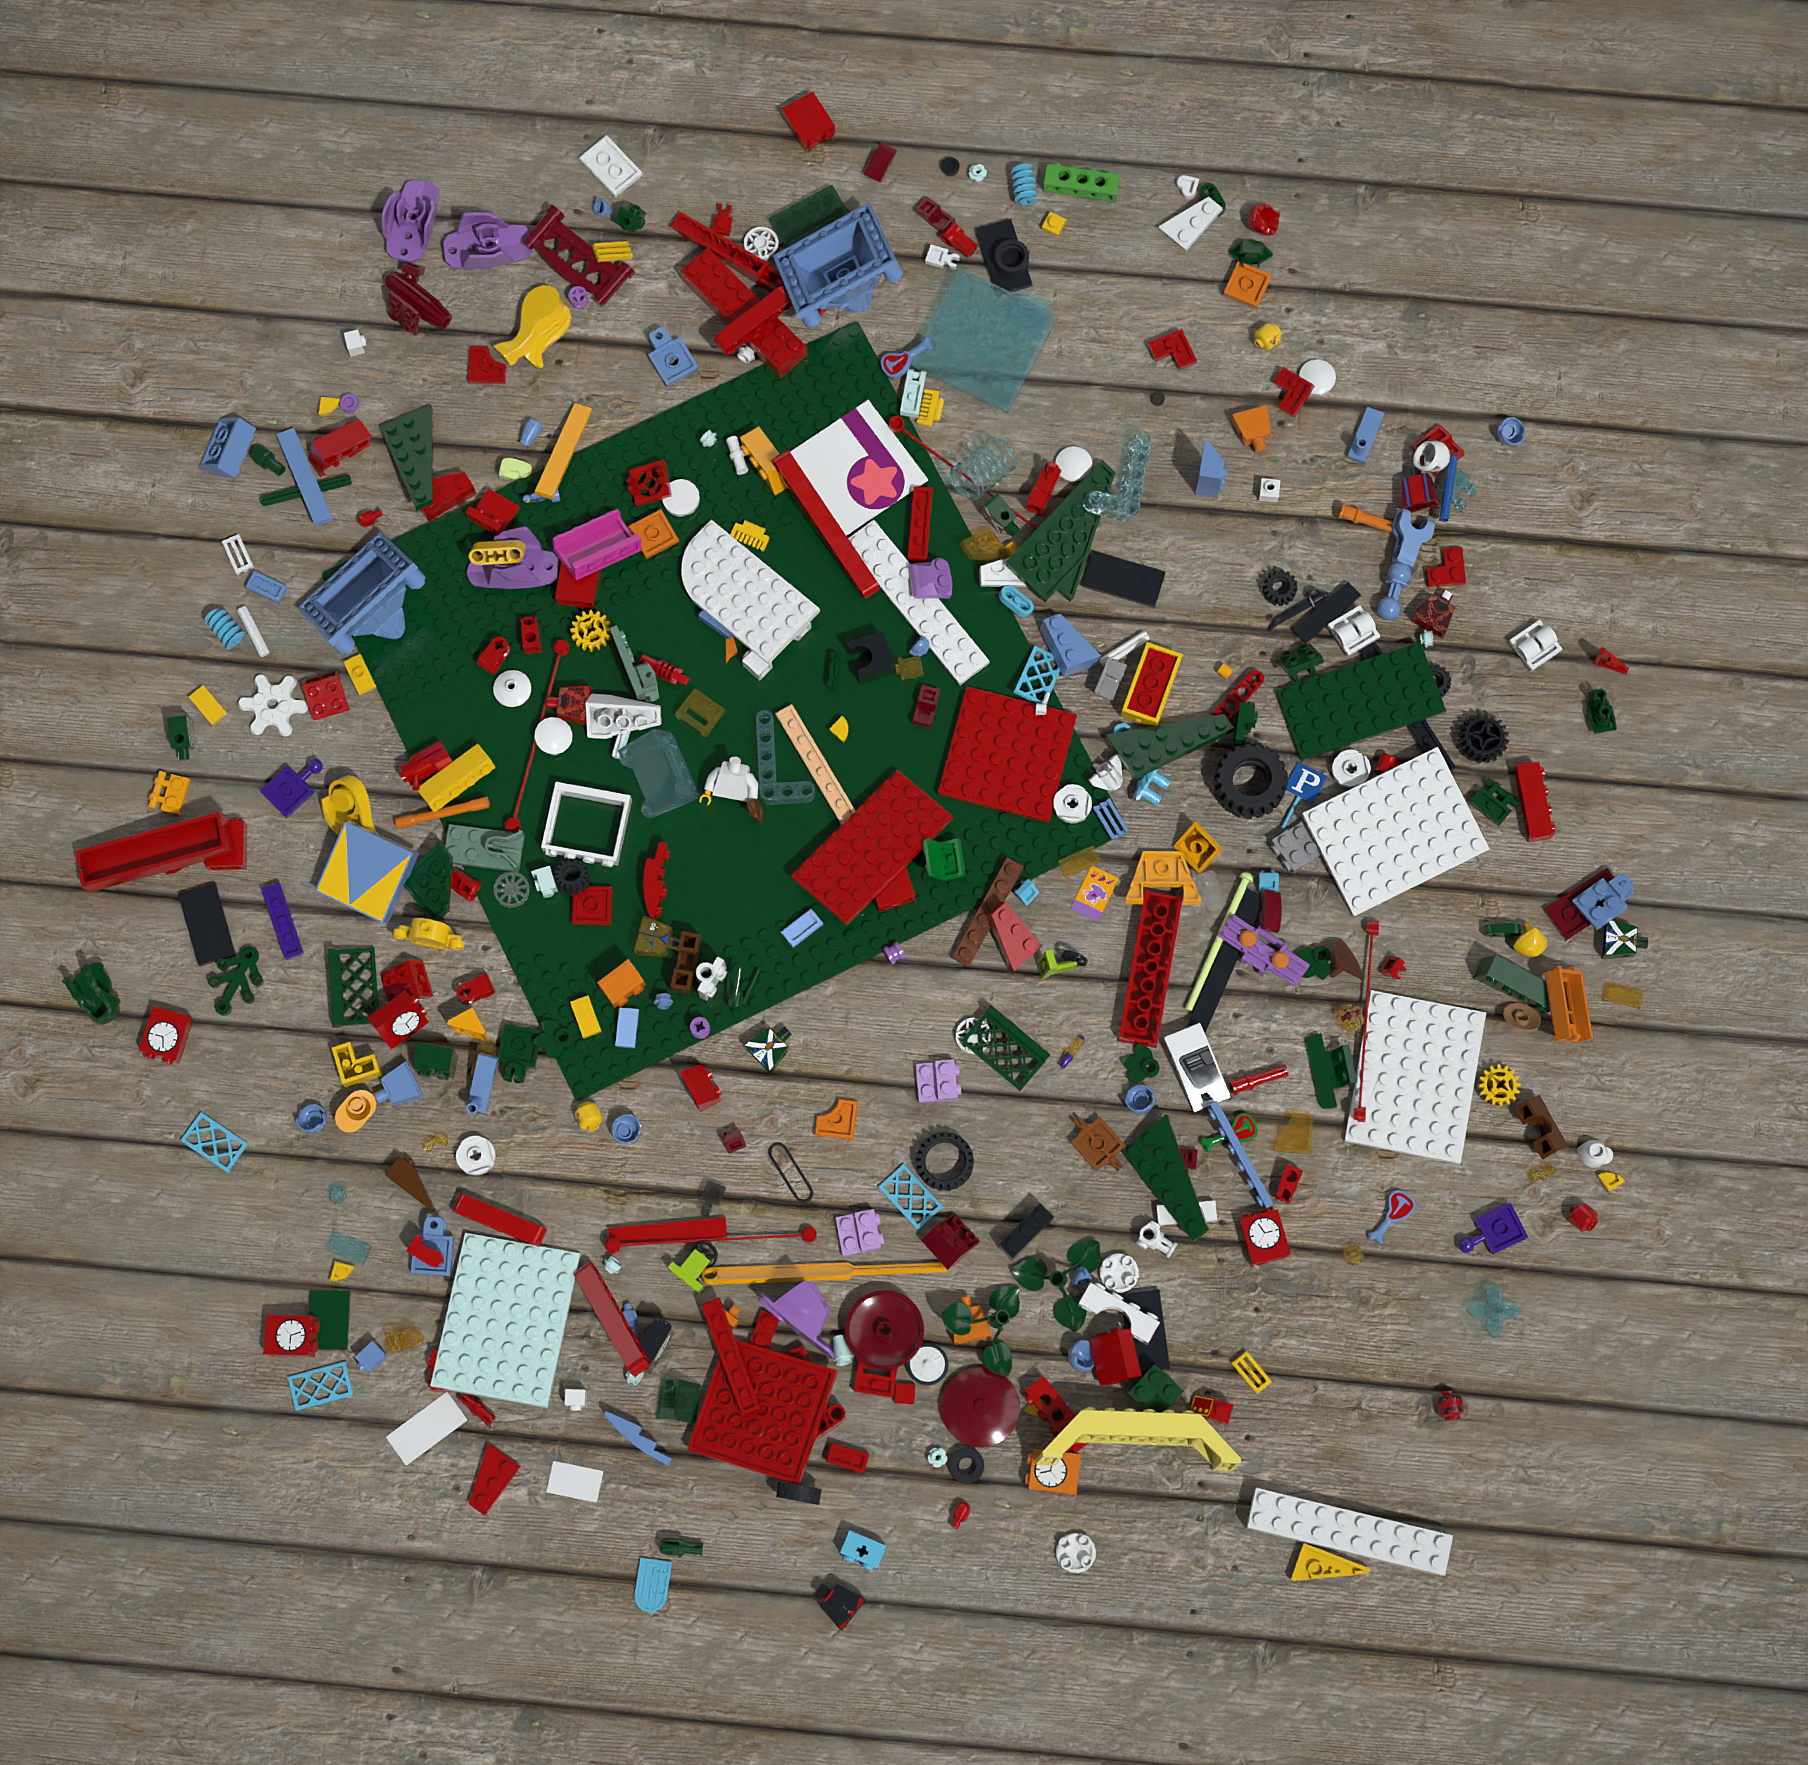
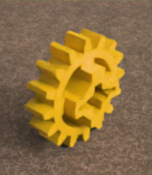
M590 610L588 615L583 611V617L576 616L577 622H572L574 627L570 629L571 634H574L572 639L576 641L577 647L582 645L584 651L587 647L590 648L591 652H593L594 647L600 650V645L606 646L605 640L611 639L610 635H608L611 633L609 628L611 626L610 621H606L605 615L600 617L599 611L593 614L592 610ZM599 622L603 625L604 631H602L601 628H598ZM579 631L584 634L583 639L579 636Z
M1498 1064L1496 1069L1490 1066L1489 1072L1486 1070L1483 1072L1485 1077L1479 1078L1482 1084H1479L1478 1088L1483 1089L1479 1095L1486 1096L1484 1102L1490 1100L1491 1106L1498 1103L1500 1108L1503 1103L1509 1106L1510 1100L1513 1102L1516 1100L1514 1095L1520 1094L1517 1088L1521 1087V1084L1516 1082L1520 1077L1513 1076L1514 1069L1509 1072L1507 1065L1504 1069H1501L1500 1064ZM1494 1074H1503L1504 1076L1498 1077ZM1509 1080H1510L1511 1083H1512V1091H1511V1088L1509 1087ZM1487 1081L1490 1084V1091L1487 1089ZM1502 1083L1503 1086L1500 1089H1497V1084ZM1502 1095L1505 1098H1496L1494 1096Z

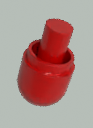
M378 509L374 512L367 510L358 516V524L362 527H369L375 524L377 518L383 516L382 510Z
M962 1501L955 1506L952 1513L954 1520L951 1527L958 1529L961 1522L964 1523L967 1520L971 1511L970 1505L967 1502Z

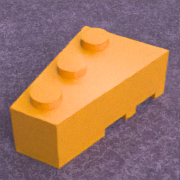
M760 427L740 437L742 442L741 450L745 456L748 455L750 457L751 464L754 468L758 469L760 476L765 480L773 494L777 495L787 489L788 486L771 461L779 455V452Z

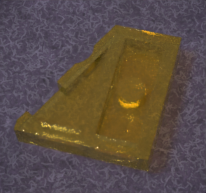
M990 527L960 543V546L970 560H1004L1010 557Z
M1293 1113L1273 1148V1152L1311 1154L1313 1115Z

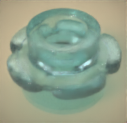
M334 1187L329 1193V1200L333 1201L336 1205L341 1204L348 1195L345 1192V1188Z

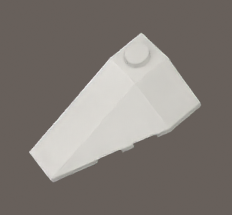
M591 694L586 701L587 737L607 739L614 735L627 734L629 731L661 725V706L613 695Z

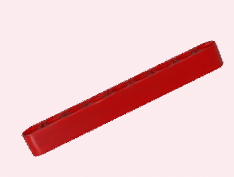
M785 450L773 458L771 461L775 469L860 595L867 599L879 591L881 588L877 580L790 451Z

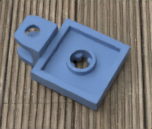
M663 327L650 333V342L654 351L648 354V357L667 387L699 370L697 363L681 337L672 341L670 335ZM671 358L679 360L676 366L669 364Z
M1625 874L1616 876L1609 881V884L1602 878L1573 899L1572 903L1590 924L1598 930L1628 908L1625 901L1634 893L1632 889L1633 883ZM1597 901H1604L1602 908L1595 905Z
M427 1217L424 1222V1235H417L426 1239L423 1245L431 1250H438L444 1255V1263L442 1266L434 1268L412 1255L411 1274L451 1276L454 1237L446 1236V1222L440 1217ZM437 1223V1228L433 1229V1224Z

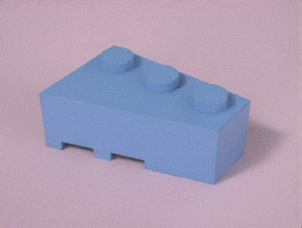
M1061 614L1043 620L1040 631L1063 677L1098 664L1101 655Z

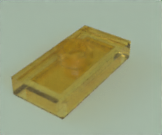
M1092 845L1059 860L1058 863L1065 878H1068L1100 864L1101 861Z

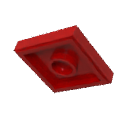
M589 886L588 888L585 887L586 891L584 893L580 891V895L574 893L573 925L611 926L612 887Z

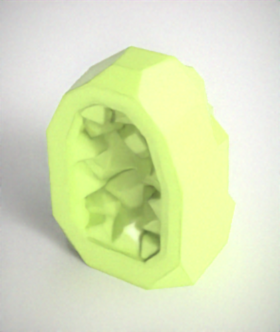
M503 458L499 477L509 481L526 478L531 474L532 467L521 460Z

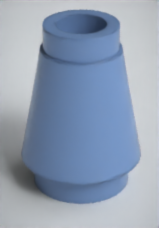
M529 418L528 422L525 421L519 443L530 447L542 431V424Z

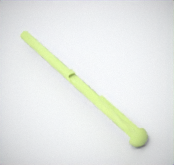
M1243 872L1240 874L1241 883L1238 886L1219 932L1232 914L1235 915L1247 884L1253 883V876L1250 873ZM1218 936L1215 938L1185 1006V1009L1188 1011L1193 1010L1223 942V939Z

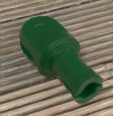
M261 445L252 448L250 456L257 465L263 469L269 468L277 476L284 474L286 467L275 460V454Z
M679 1537V1539L664 1538L659 1542V1550L665 1555H674L682 1558L684 1554L702 1556L703 1542H685L683 1537Z

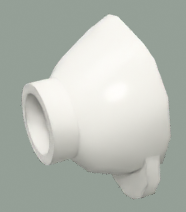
M1589 1140L1579 1146L1576 1151L1580 1160L1591 1168L1608 1164L1613 1159L1611 1149L1598 1140Z

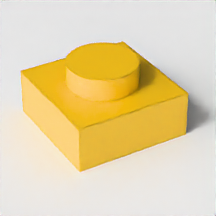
M1050 212L1042 225V230L1059 237L1066 224V219Z

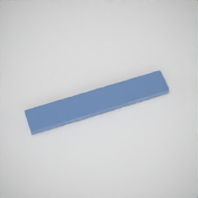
M294 427L276 434L315 526L317 527L333 520Z

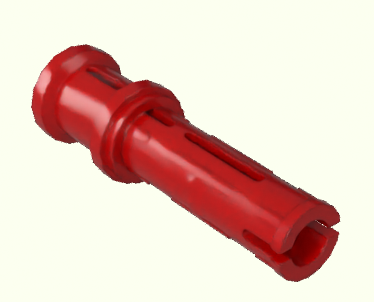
M1284 1064L1254 1075L1244 1074V1077L1235 1080L1231 1078L1229 1079V1085L1235 1096L1241 1091H1251L1257 1085L1287 1077L1289 1073Z

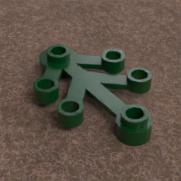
M248 946L242 949L239 956L228 960H218L217 967L221 971H227L229 967L241 964L236 971L219 977L211 976L208 979V984L212 988H218L221 984L232 981L223 1000L218 1001L215 1005V1010L219 1015L227 1016L231 1013L232 1006L230 1002L239 985H241L243 991V1001L246 1004H252L255 1001V996L250 990L245 973L249 967L252 973V984L256 987L263 985L264 979L260 975L256 964L259 960V952L256 948ZM247 953H252L250 959L246 958ZM226 962V967L221 968L220 964ZM256 978L261 979L260 983L255 984L254 980ZM213 979L218 980L216 985L211 984ZM247 995H252V999L250 1001H246L245 998ZM225 1004L226 1008L220 1010V1005Z

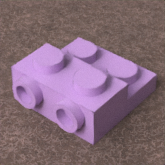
M954 1059L916 1064L919 1103L958 1100V1095H961V1084L956 1083V1076L960 1075L959 1064H955Z
M874 1209L836 1217L843 1257L881 1250V1244H884L882 1232L878 1233L877 1225H881L879 1213L875 1214Z

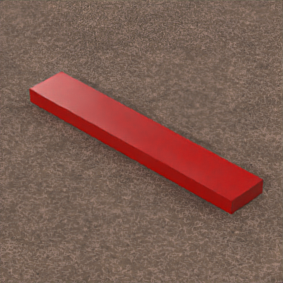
M726 1217L608 1228L609 1238L615 1237L620 1243L728 1238Z
M718 1297L701 1304L741 1415L745 1416L760 1410L758 1398L721 1298Z

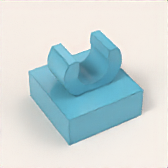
M1261 870L1258 882L1259 892H1262L1264 889L1278 892L1279 874L1275 873L1274 870H1271V873H1264V870Z
M1029 879L1026 881L1021 880L1020 883L1022 885L1019 889L1013 888L1015 894L1025 906L1040 893Z

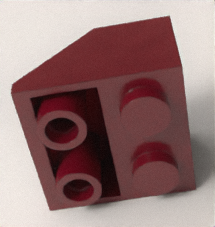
M955 1213L936 1225L922 1240L925 1246L947 1270L957 1264L980 1243L975 1234L969 1230Z

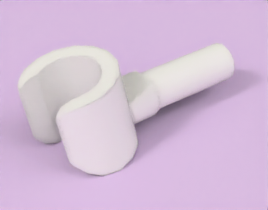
M1050 693L1045 694L1042 704L1036 703V715H1046L1047 701Z

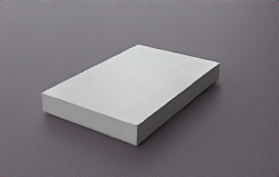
M607 135L579 157L584 166L615 198L643 175L640 169Z

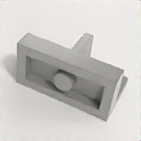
M1108 658L1094 693L1114 700L1127 665Z

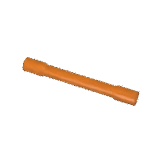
M483 797L466 803L444 807L436 812L431 810L395 818L397 828L401 829L426 821L490 808L488 797Z

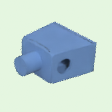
M407 1062L402 1063L382 1077L380 1080L384 1088L374 1093L378 1103L389 1099L393 1106L424 1098Z

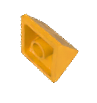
M1197 821L1192 824L1173 846L1177 851L1182 852L1184 859L1199 874L1221 855L1223 849Z
M473 1007L447 1022L452 1032L487 1042L490 1040Z

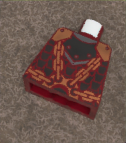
M1443 590L1440 597L1432 594L1415 613L1411 622L1427 631H1432L1434 635L1443 639L1455 606L1449 603L1453 595L1446 590Z

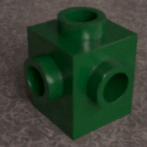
M627 202L620 206L614 222L622 226L625 231L633 233L643 228L647 212L643 211L640 206Z

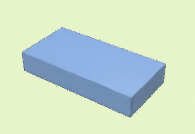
M810 909L781 931V934L794 948L820 928L823 922Z
M619 1008L616 1047L635 1048L639 1009Z

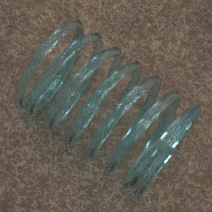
M991 436L981 446L976 447L975 451L970 452L969 456L964 457L963 461L958 462L957 466L951 468L950 480L961 496L968 500L976 501L1015 469L1017 465L1016 456L1004 440ZM991 440L999 441L1007 449L1012 460L1011 467H1009L1003 451L997 445L990 442ZM989 445L996 448L1001 454L1006 467L1000 463L997 456L990 450ZM985 451L988 452L989 456L998 465V467L991 462V460L987 457ZM979 456H981L989 464L990 468L992 469V472L985 467V465L981 462ZM973 461L976 462L982 468L986 477L979 472V470L975 467ZM967 466L970 467L976 473L980 482L973 477V475L969 472ZM995 469L1000 471V475L996 474ZM955 470H958L961 480L970 489L976 491L977 495L968 493L960 486L954 476ZM961 471L971 478L976 488L966 481ZM989 474L994 476V480L990 479ZM983 479L988 481V485L984 484Z

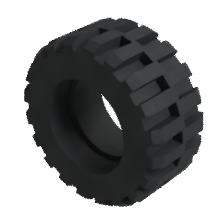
M1244 743L1242 747L1237 745L1233 747L1232 751L1228 750L1218 762L1213 781L1215 795L1219 797L1218 802L1221 806H1226V811L1229 813L1231 811L1235 812V816L1239 818L1241 815L1246 816V819H1252V816L1261 818L1265 813L1268 815L1274 808L1279 806L1284 797L1288 784V772L1285 771L1286 765L1284 761L1279 760L1280 756L1276 752L1274 754L1271 752V748L1268 746L1264 749L1260 747L1261 744L1255 743V746H1250V743ZM1244 766H1254L1261 769L1268 778L1266 791L1257 796L1242 794L1233 784L1235 771Z

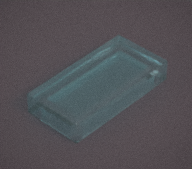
M335 1232L327 1251L364 1265L372 1247Z

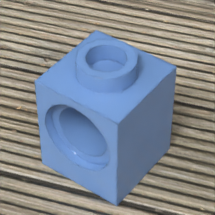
M371 1341L355 1356L358 1360L356 1365L363 1372L367 1370L369 1373H372L388 1356L375 1342Z

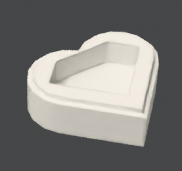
M1185 175L1177 179V188L1182 191L1184 198L1191 199L1195 196L1199 179Z

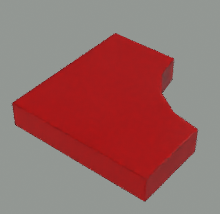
M470 346L468 383L506 384V364L495 361L490 355L489 347Z

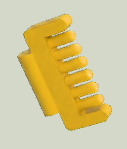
M924 389L923 398L927 399H922L924 403H921L922 407L920 408L919 415L922 416L918 417V425L932 427L934 421H940L945 400L939 398V391Z
M746 520L743 525L735 523L730 534L736 540L739 539V542L743 541L748 546L752 544V547L760 548L761 552L765 551L770 540L769 536L765 535V528Z

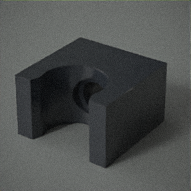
M883 630L847 642L849 655L866 653L872 659L869 666L857 670L859 683L896 672L895 663Z

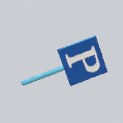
M1300 762L1297 763L1286 791L1297 797L1282 824L1283 828L1289 821L1300 798L1312 804L1314 803L1327 778L1326 775Z

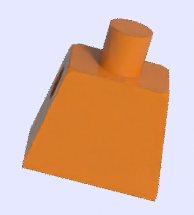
M1267 405L1232 414V425L1243 445L1253 444L1255 452L1266 450L1264 441L1269 440L1271 435Z
M970 1296L959 1298V1302L966 1304L972 1312L971 1320L985 1318L981 1306L972 1307ZM987 1321L971 1324V1331L966 1335L959 1336L954 1334V1344L991 1338L992 1334Z

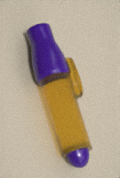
M1084 1036L1078 1037L1072 1047L1066 1049L1062 1062L1059 1064L1061 1068L1064 1069L1073 1060V1057L1085 1042Z

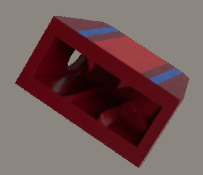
M1416 466L1410 468L1411 477L1402 480V508L1413 513L1441 505L1430 475L1428 473L1422 474V471Z

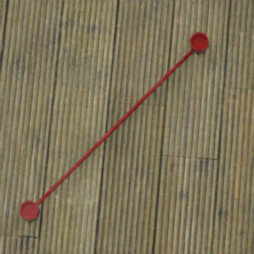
M894 416L890 419L889 428L891 431L895 433L903 431L916 442H918L920 445H922L935 456H937L939 459H941L943 462H945L958 473H960L962 476H964L966 479H968L981 490H983L985 493H987L989 496H994L981 485H979L977 482H975L973 479H971L958 468H956L954 465H952L950 462L945 460L931 448H929L916 437H914L912 434H910L908 431L903 429L904 420L901 417ZM1014 511V513H1015L1019 518H1021L1023 521H1025L1027 524H1029V525H1030L1031 527H1033L1035 530L1037 529V527H1036L1035 525H1033L1031 522H1029L1027 519H1025V518H1024L1023 516H1021L1019 513H1017L1016 511Z
M558 640L554 644V650L558 657L540 722L543 721L547 699L551 693L560 656L567 655L570 650L569 644L565 640ZM535 740L514 817L509 818L505 822L507 832L517 833L521 829V824L516 817L537 744Z
M1379 920L1367 922V933H1370L1371 936L1358 1108H1354L1353 1120L1363 1123L1366 1121V1107H1361L1372 947L1373 936L1379 935Z
M806 1227L802 1230L801 1234L620 1243L617 1238L611 1237L606 1240L605 1249L610 1254H616L621 1246L801 1237L805 1243H813L817 1238V1232L813 1227Z

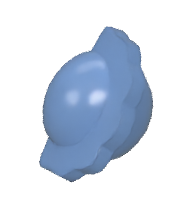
M599 197L595 198L594 212L596 215L605 216L612 213L613 210L607 201Z
M921 636L913 644L909 653L913 656L926 654L930 648L927 638Z
M1084 1267L1077 1268L1071 1278L1072 1286H1083L1092 1280L1091 1274Z

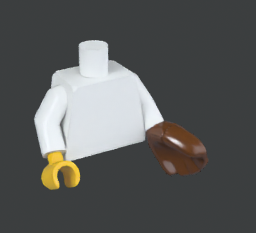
M731 757L729 762L724 761L721 767H716L708 775L704 787L705 793L700 796V803L703 797H708L707 805H709L711 802L710 793L713 792L712 795L746 801L750 816L758 824H761L763 820V807L757 799L759 784L754 775L750 773V767L742 765L740 758Z

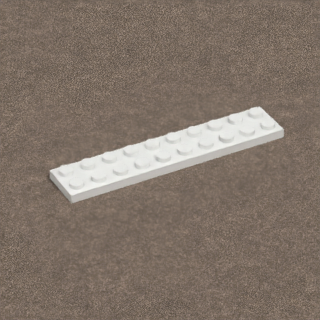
M874 520L848 538L877 580L881 590L920 637L927 638L930 645L929 649L959 685H962L990 663L988 658L938 598L914 599L908 564L910 563Z

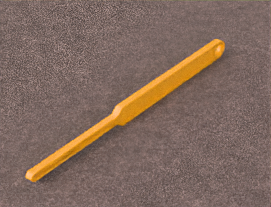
M848 1262L710 1267L703 1270L702 1281L707 1285L849 1280L853 1276L940 1273L946 1272L947 1269L942 1263L853 1266ZM710 1273L716 1275V1277L713 1279L705 1278V1276Z

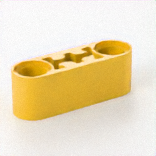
M520 540L477 542L469 553V560L475 565L518 563L525 554L526 546ZM512 549H517L520 554L514 553ZM475 551L481 552L483 556H478Z

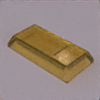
M1605 982L1602 1000L1640 1009L1644 990Z

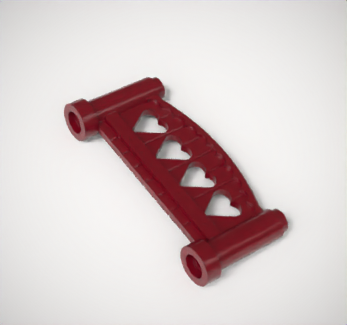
M551 204L546 210L545 216L525 237L523 244L530 250L536 248L547 264L563 279L574 286L583 287L586 292L595 295L593 300L602 307L628 278H632L635 271L624 261H621L617 266L610 261L598 262L592 246L561 222L565 215ZM559 237L557 251L552 252L550 247L544 245L545 241ZM573 248V256L570 263H566L564 258L558 256L560 252ZM587 260L585 274H579L578 270L573 269L574 263ZM602 271L599 285L595 286L592 284V281L586 279L587 275Z

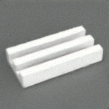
M239 534L222 541L237 575H240L241 572H246L247 569L254 568ZM235 540H238L243 554L248 562L247 565L244 564L241 558V555L234 542ZM228 543H231L241 565L240 568L235 563L227 545Z

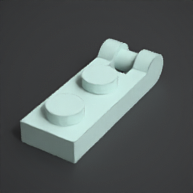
M908 369L900 415L919 417L927 371L916 372L914 369Z

